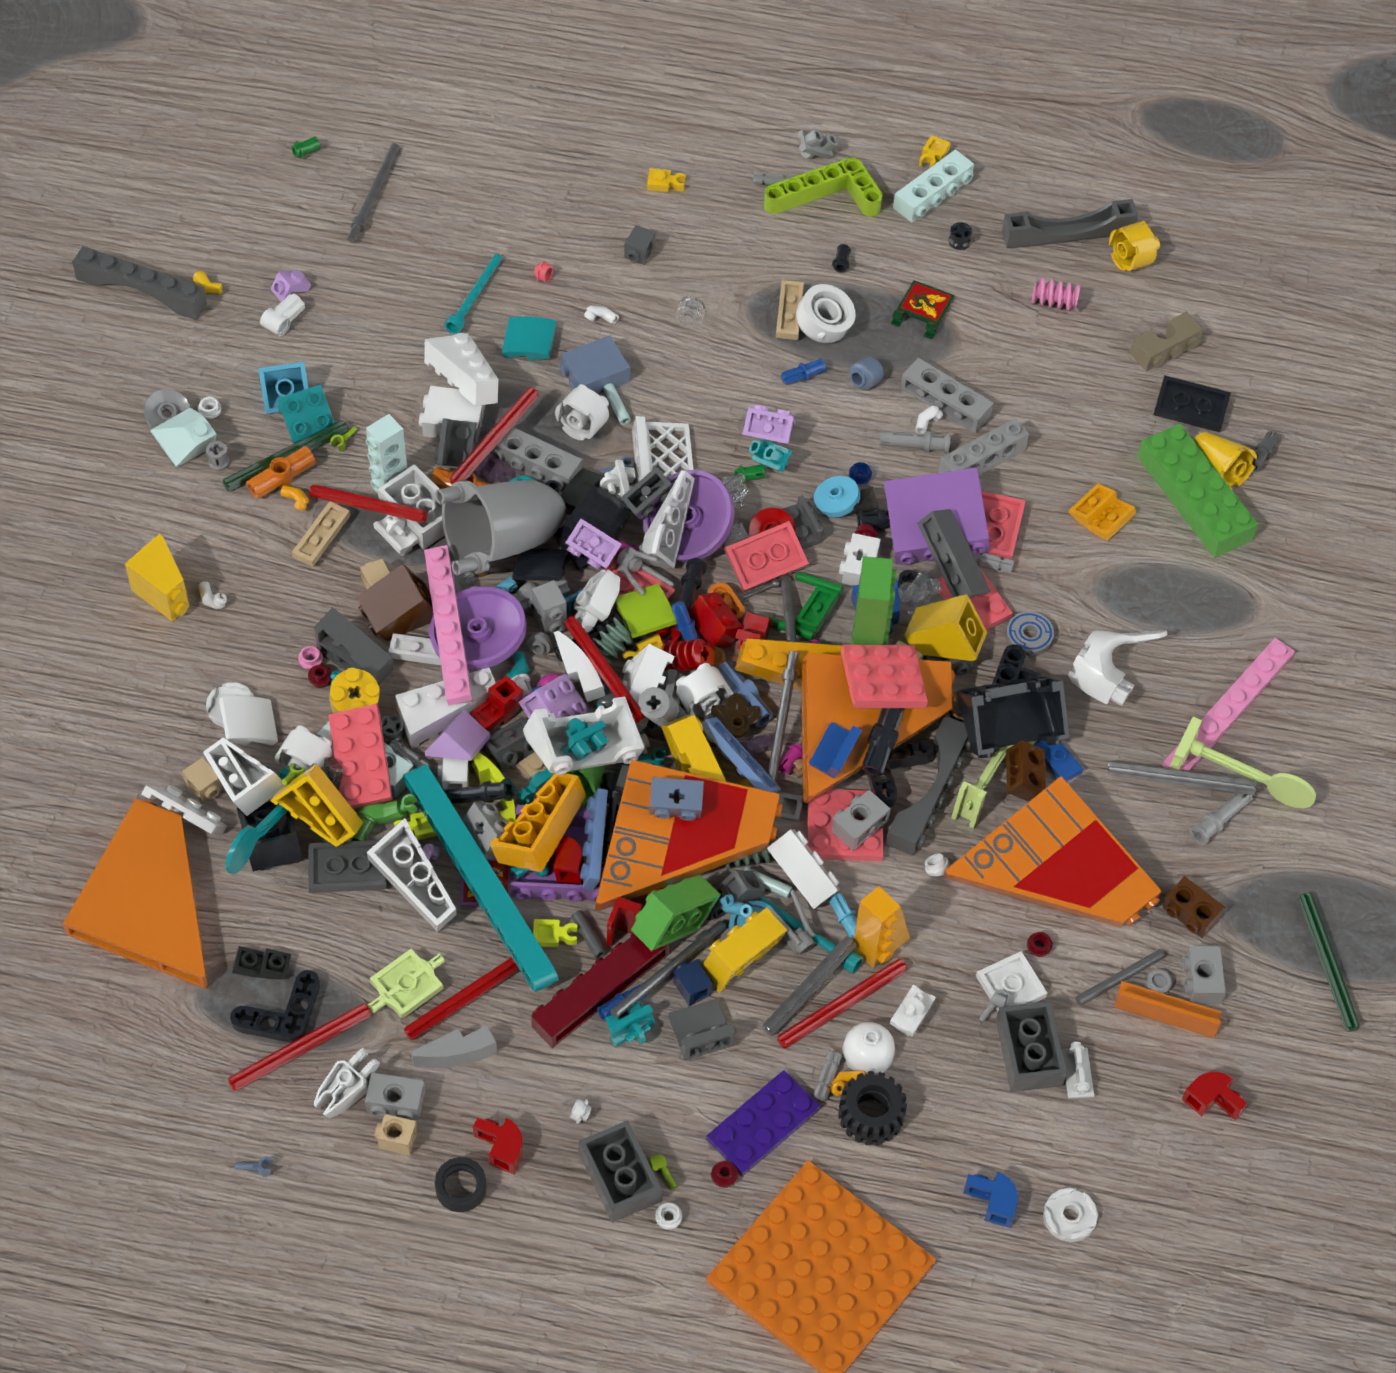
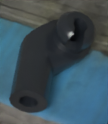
M613 772L604 773L603 786L600 788L608 790L607 804L610 802L611 791H615L616 787L615 773Z

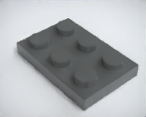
M380 840L347 841L337 847L330 842L308 843L309 893L386 889V878L367 857V852Z

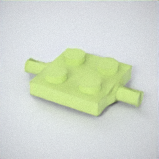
M411 948L370 978V983L379 992L380 996L371 1003H368L369 1009L375 1013L384 1005L393 1008L401 1019L409 1015L443 990V984L434 974V969L445 963L443 956L438 953L426 962L418 957Z

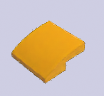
M1097 483L1069 510V514L1093 534L1108 541L1136 514V507L1118 499L1116 491Z

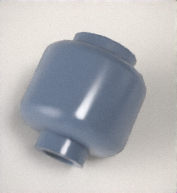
M864 357L850 368V380L854 386L861 390L873 387L883 378V368L877 359L873 357Z

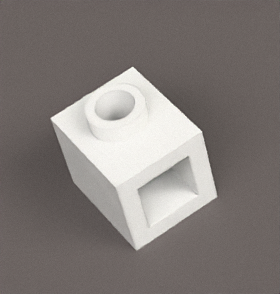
M443 758V764H438V779H442L443 789L468 787L469 760Z

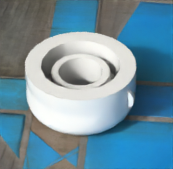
M818 284L811 287L799 302L796 310V319L801 330L812 340L821 343H833L840 340L853 325L856 317L851 299L839 288L827 284Z

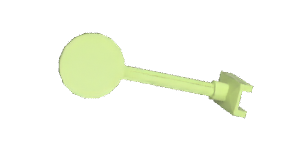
M1192 717L1173 756L1170 767L1179 770L1189 753L1266 784L1270 794L1287 806L1304 809L1314 804L1316 793L1313 787L1305 780L1286 773L1269 776L1258 769L1204 746V743L1196 740L1202 720Z
M1038 740L1031 741L1028 743L1034 745L1035 743H1037ZM1013 745L997 749V752L993 755L975 786L965 781L963 782L958 792L952 819L956 820L959 815L971 821L969 827L974 829L987 793L984 790L1005 758L1006 750Z

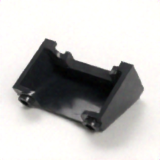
M1041 675L957 691L958 704L972 753L977 755L978 758L992 757L993 753L997 752V748L1015 745L1021 740L1025 742L1041 740L1046 741L1047 745L1061 744V740L1070 738L1063 680Z

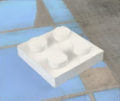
M1022 951L976 973V977L989 999H991L996 991L1008 994L1004 1007L1032 1004L1047 997V991Z

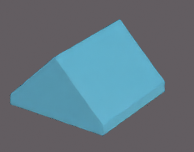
M304 361L258 368L266 414L279 412L278 398L308 389Z

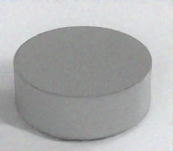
M1156 969L1148 974L1145 986L1147 989L1167 994L1172 986V978L1166 971Z

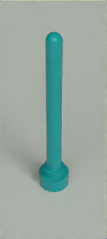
M500 254L493 256L457 313L447 318L444 327L448 332L454 335L461 332L464 327V317L501 262L502 256Z
M765 897L758 899V901L770 905L794 930L801 928L805 931L801 921ZM814 931L816 936L812 939L815 944L830 953L837 946ZM855 951L851 952L841 963L843 969L854 974L861 966L864 957Z

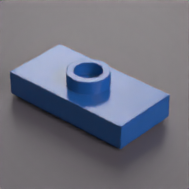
M1040 740L1034 744L1045 749V763L1057 779L1062 776L1068 782L1082 774L1083 768L1062 742L1058 745H1047L1046 741Z

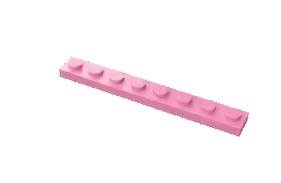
M448 545L426 549L424 553L445 694L448 706L472 701V692Z
M1274 638L1201 719L1202 722L1196 740L1204 743V746L1211 748L1293 657L1295 651L1277 638ZM1178 746L1164 760L1163 768L1175 769L1170 767V764ZM1189 753L1179 770L1191 771L1203 757H1197Z

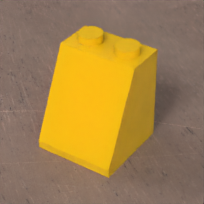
M159 533L125 563L131 591L173 622L177 617L186 613L189 608V602L181 573L164 537Z
M965 594L916 607L904 635L906 643L914 645L915 650L922 655L975 661L987 631L970 598Z

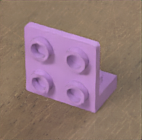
M754 405V408L748 407L743 436L788 445L792 426H795L796 420L789 411L777 409V413L769 412L768 407Z
M583 519L579 520L565 542L568 545L567 551L578 558L581 554L589 558L587 563L597 570H600L601 567L606 569L621 546V543Z
M567 674L559 676L519 701L528 718H530L534 710L546 708L548 714L554 713L555 718L590 713Z

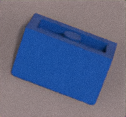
M831 722L811 757L809 765L835 778L841 771L862 730L853 725L847 731Z

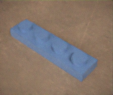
M717 717L705 719L702 726L706 738L716 743L721 749V754L727 760L734 763L737 767V772L742 777L748 779L752 783L753 788L778 793L781 790L777 783Z
M600 788L597 789L593 797H589L587 803V811L590 812V818L587 819L585 824V834H588V840L585 841L582 855L586 857V861L582 866L580 878L584 879L583 889L591 891L594 890L600 880L608 790Z

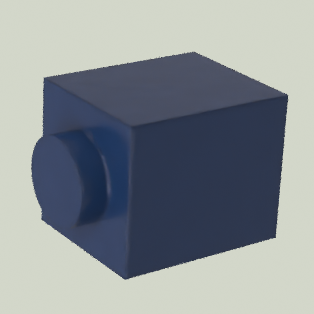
M697 959L690 963L684 962L674 971V984L689 1007L712 995V982Z

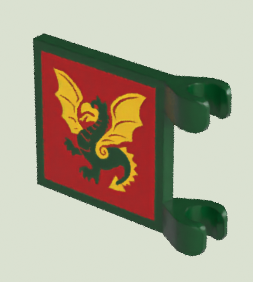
M913 280L898 308L893 312L891 324L899 327L904 315L926 322L924 337L933 339L955 295Z

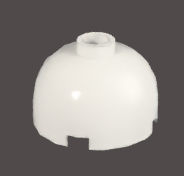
M862 1022L853 1026L847 1033L842 1048L847 1066L853 1071H864L865 1076H867L868 1071H874V1073L885 1072L892 1064L895 1054L894 1038L889 1030L881 1024L874 1022Z

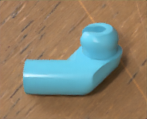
M731 894L725 895L720 899L721 908L724 912L748 917L752 913L750 905L734 901V897Z

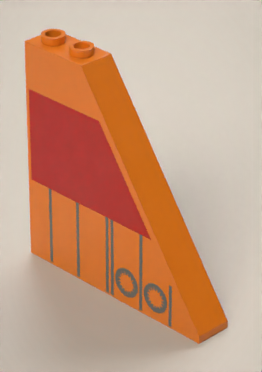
M631 760L595 910L601 911L614 906L617 897L631 900L666 887L669 884L682 881L687 877L696 876L766 850L769 841L774 842L777 827L773 826L774 818H780L783 805L778 803L780 794ZM652 777L704 781L700 818H695L692 821L682 820L676 816L660 819L649 814ZM673 797L674 803H679L678 797Z
M1062 776L944 872V876L951 881L1119 928L1125 924L1131 926L1141 917L1138 913L1145 907L1148 910L1153 908L1160 901L1158 897L1162 892Z

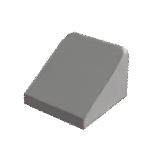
M779 791L778 803L783 804L780 817L799 821L803 796Z

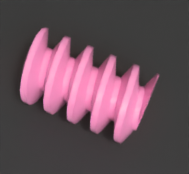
M1042 277L1039 282L1036 280L1031 303L1035 304L1037 299H1039L1040 305L1043 306L1048 300L1050 308L1057 302L1058 309H1061L1066 304L1067 311H1070L1072 306H1075L1076 310L1080 284H1077L1073 290L1070 282L1063 288L1062 281H1059L1054 286V279H1050L1048 284H1046L1045 277Z

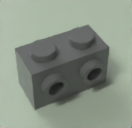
M656 466L627 491L621 499L640 520L646 519L655 513V508L661 502H664L673 484Z

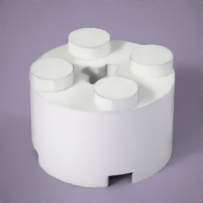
M580 384L556 407L555 417L557 422L561 420L564 425L562 429L565 433L574 439L583 441L585 438H592L607 422L609 418L607 408L609 402L604 396L598 395L585 385Z
M709 663L700 665L696 671L676 681V686L678 687L676 695L687 713L695 715V717H703L704 720L712 718L711 708L713 705L726 706L727 699L733 694L720 671L716 667H711Z
M297 726L295 730L290 731L277 752L275 761L278 766L281 762L287 769H290V765L295 763L296 770H301L304 767L305 771L318 764L322 771L325 772L334 757L331 749L332 743L325 737H317L310 733L303 726Z

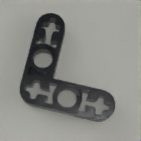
M927 740L904 742L894 748L889 754L882 774L887 777L885 780H876L873 775L866 773L872 793L889 808L893 807L897 802V788L891 769L931 762L934 754L933 744ZM894 753H902L905 757L895 758L892 755ZM883 789H886V794L888 797H885V795L882 794Z
M304 970L297 975L285 1014L249 1006H238L230 1014L232 1027L241 1033L289 1043L304 1036L320 989L318 975L312 970ZM308 979H311L312 984L308 985L307 994H304L303 983H306ZM298 1001H304L308 1004L304 1011L298 1012L293 1009L294 1004ZM243 1015H246L247 1020H244L243 1023H239L238 1018H242ZM294 1018L298 1019V1030H295L293 1034H290L289 1029H292L294 1025ZM272 1019L275 1021V1025L272 1029L265 1030L261 1028L262 1021Z

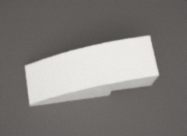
M560 631L554 632L570 681L572 683L580 681L587 702L604 697L603 685L588 657L567 636Z

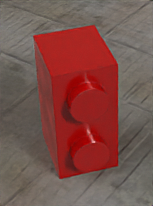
M718 592L700 594L689 611V616L695 621V626L713 649L730 647L736 639L737 630H742L743 628L736 615L730 610Z

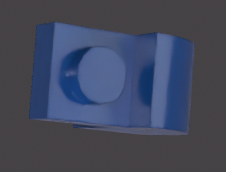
M1000 1172L996 1173L994 1181L981 1174H968L963 1194L989 1201L984 1221L1010 1228L1018 1202V1193L1013 1182Z

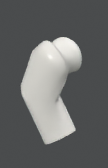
M930 406L920 413L915 428L916 433L925 434L929 421L931 419L934 421L941 419L943 411L938 406Z
M201 582L198 585L204 605L216 610L225 607L227 597L223 593L221 596L219 593L212 594L209 582Z

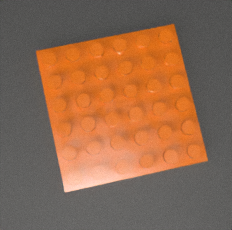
M808 1160L710 1272L705 1282L817 1372L845 1373L932 1268L936 1258Z

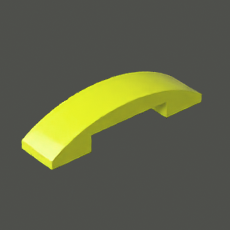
M478 752L471 760V765L480 784L484 783V781L495 783L505 779L498 768L481 753ZM501 799L500 802L504 810L499 812L507 823L510 821L514 822L516 820L514 799L512 801Z

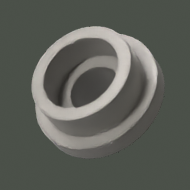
M536 632L528 638L527 646L533 653L545 655L551 649V640L545 633Z

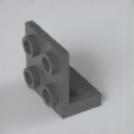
M443 418L442 423H439L437 428V437H440V445L436 446L434 460H438L437 465L459 467L474 450L477 423Z
M717 999L669 1013V1020L685 1061L734 1046L736 1032L732 1024L727 1025Z

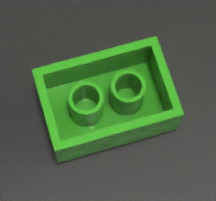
M700 874L692 878L687 877L676 884H669L666 888L659 891L654 890L647 896V903L644 908L636 915V922L631 931L653 951L698 932L720 897V894Z

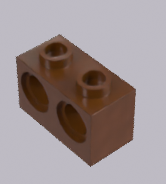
M1021 740L1006 750L1008 794L1030 802L1046 789L1045 749Z
M1184 876L1166 895L1162 908L1165 909L1170 917L1182 922L1191 933L1203 938L1220 920L1225 906ZM1177 899H1183L1186 903H1181ZM1198 914L1204 915L1206 919L1200 918Z

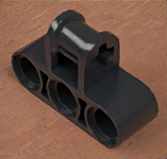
M1012 644L1005 648L992 684L1041 676V674L1023 668L1025 651L1021 646Z

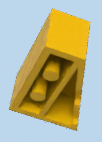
M687 714L661 725L678 771L726 782L711 747L702 732L703 726L698 717Z
M315 764L280 788L270 800L274 804H280L290 811V815L295 819L300 818L310 825L311 830L335 847L354 836L364 823L318 764Z
M767 907L760 913L754 911L747 917L746 923L742 927L736 925L728 932V937L725 940L718 939L709 947L711 952L703 963L702 968L719 994L726 989L725 986L734 976H741L744 973L743 969L752 962H757L779 943L786 933L787 929Z

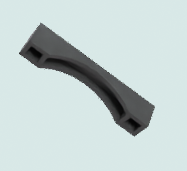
M1133 199L1111 201L1090 213L1070 218L1051 219L1038 217L1028 212L1011 213L1004 216L1002 234L1006 248L1110 236L1113 230L1137 223L1138 213Z
M82 246L72 261L77 280L94 286L117 284L137 289L156 298L176 314L194 320L199 318L207 305L204 287L84 246Z
M944 716L939 726L933 745L938 766L935 782L918 802L897 813L887 834L886 845L914 856L917 847L922 849L927 837L924 833L927 828H932L936 819L934 812L936 808L941 809L945 801L946 795H943L945 789L950 790L955 779L953 772L955 769L960 770L964 761L962 754L964 750L969 751L971 747L964 723Z

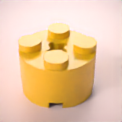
M1145 221L1113 230L1109 237V246L1113 245L1114 251L1111 253V257L1115 265L1122 271H1132L1151 265L1156 259L1157 250L1160 248L1159 239L1153 235Z
M351 667L342 671L334 678L330 686L329 702L332 712L337 713L373 704L378 705L379 685L375 678L364 670ZM350 693H357L359 694L358 698L354 697L353 699H351Z

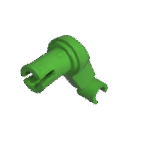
M408 794L402 798V801H391L362 807L357 815L364 823L350 839L352 841H366L373 826L395 822L406 817L407 811L411 814L416 813L418 808L412 803L418 800L412 794Z

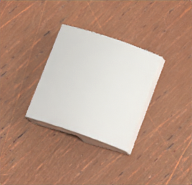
M223 696L219 699L226 740L247 746L252 741L273 746L278 742L270 699L253 696Z

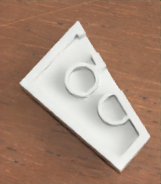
M172 785L168 787L145 786L142 792L143 796L149 799L151 797L164 801L161 806L177 813L184 812V819L211 834L223 835L227 828V825L220 821L221 817L211 811H204L201 809L202 805L198 801L183 797L180 789Z

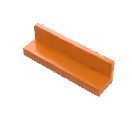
M1121 981L1114 1008L1211 1038H1215L1221 1023L1222 1011Z

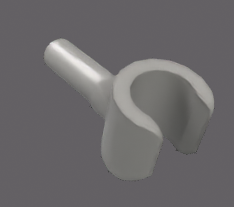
M996 991L991 997L988 1007L979 1017V1020L985 1022L995 1006L1004 1007L1008 994Z

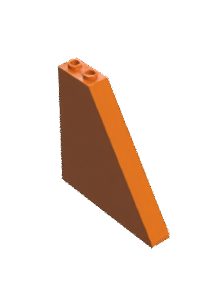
M806 653L801 661L803 803H809L861 770L869 746L867 741L873 725L877 722L881 708H853L842 655ZM918 660L928 703L926 708L904 709L897 730L899 732L898 739L894 748L944 718L954 708L955 694L952 693V685L954 684L955 673L954 670H951V662ZM831 722L847 731L854 725L862 731L841 771L835 778L809 765L811 757Z
M135 799L63 922L67 936L206 989L208 981L182 817L179 813L160 808L149 800Z

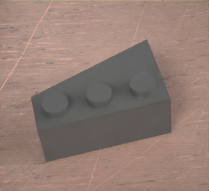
M333 607L314 626L317 649L321 651L323 657L343 670L351 667L364 670L375 678L378 685L393 671L390 653L378 646Z

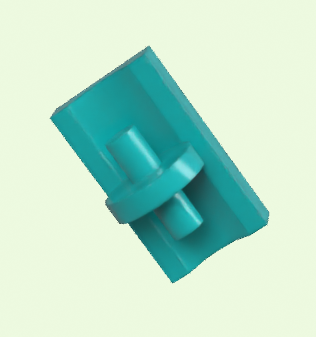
M763 439L760 441L753 440L749 448V452L753 454V461L782 473L785 466L789 463L788 458L793 453L787 448Z
M578 718L568 721L567 730L565 731L569 737V743L562 747L561 751L564 755L572 752L581 761L592 752L588 743L596 752L602 750L609 742L602 732L606 724L601 720L588 727L586 721L582 722Z
M636 1002L627 1010L628 1016L622 1019L620 1016L615 1018L613 1015L606 1017L611 1042L615 1047L626 1041L630 1043L635 1039L640 1045L646 1042L644 1034L651 1031L650 1027L655 1025L652 1016L653 1009L649 1004L643 1006L640 1002Z

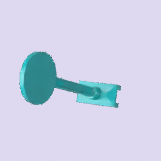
M284 767L279 772L281 780L289 774L290 769ZM279 804L256 828L246 826L239 832L227 854L225 869L228 873L236 874L244 867L252 854L256 841L264 836L288 810Z

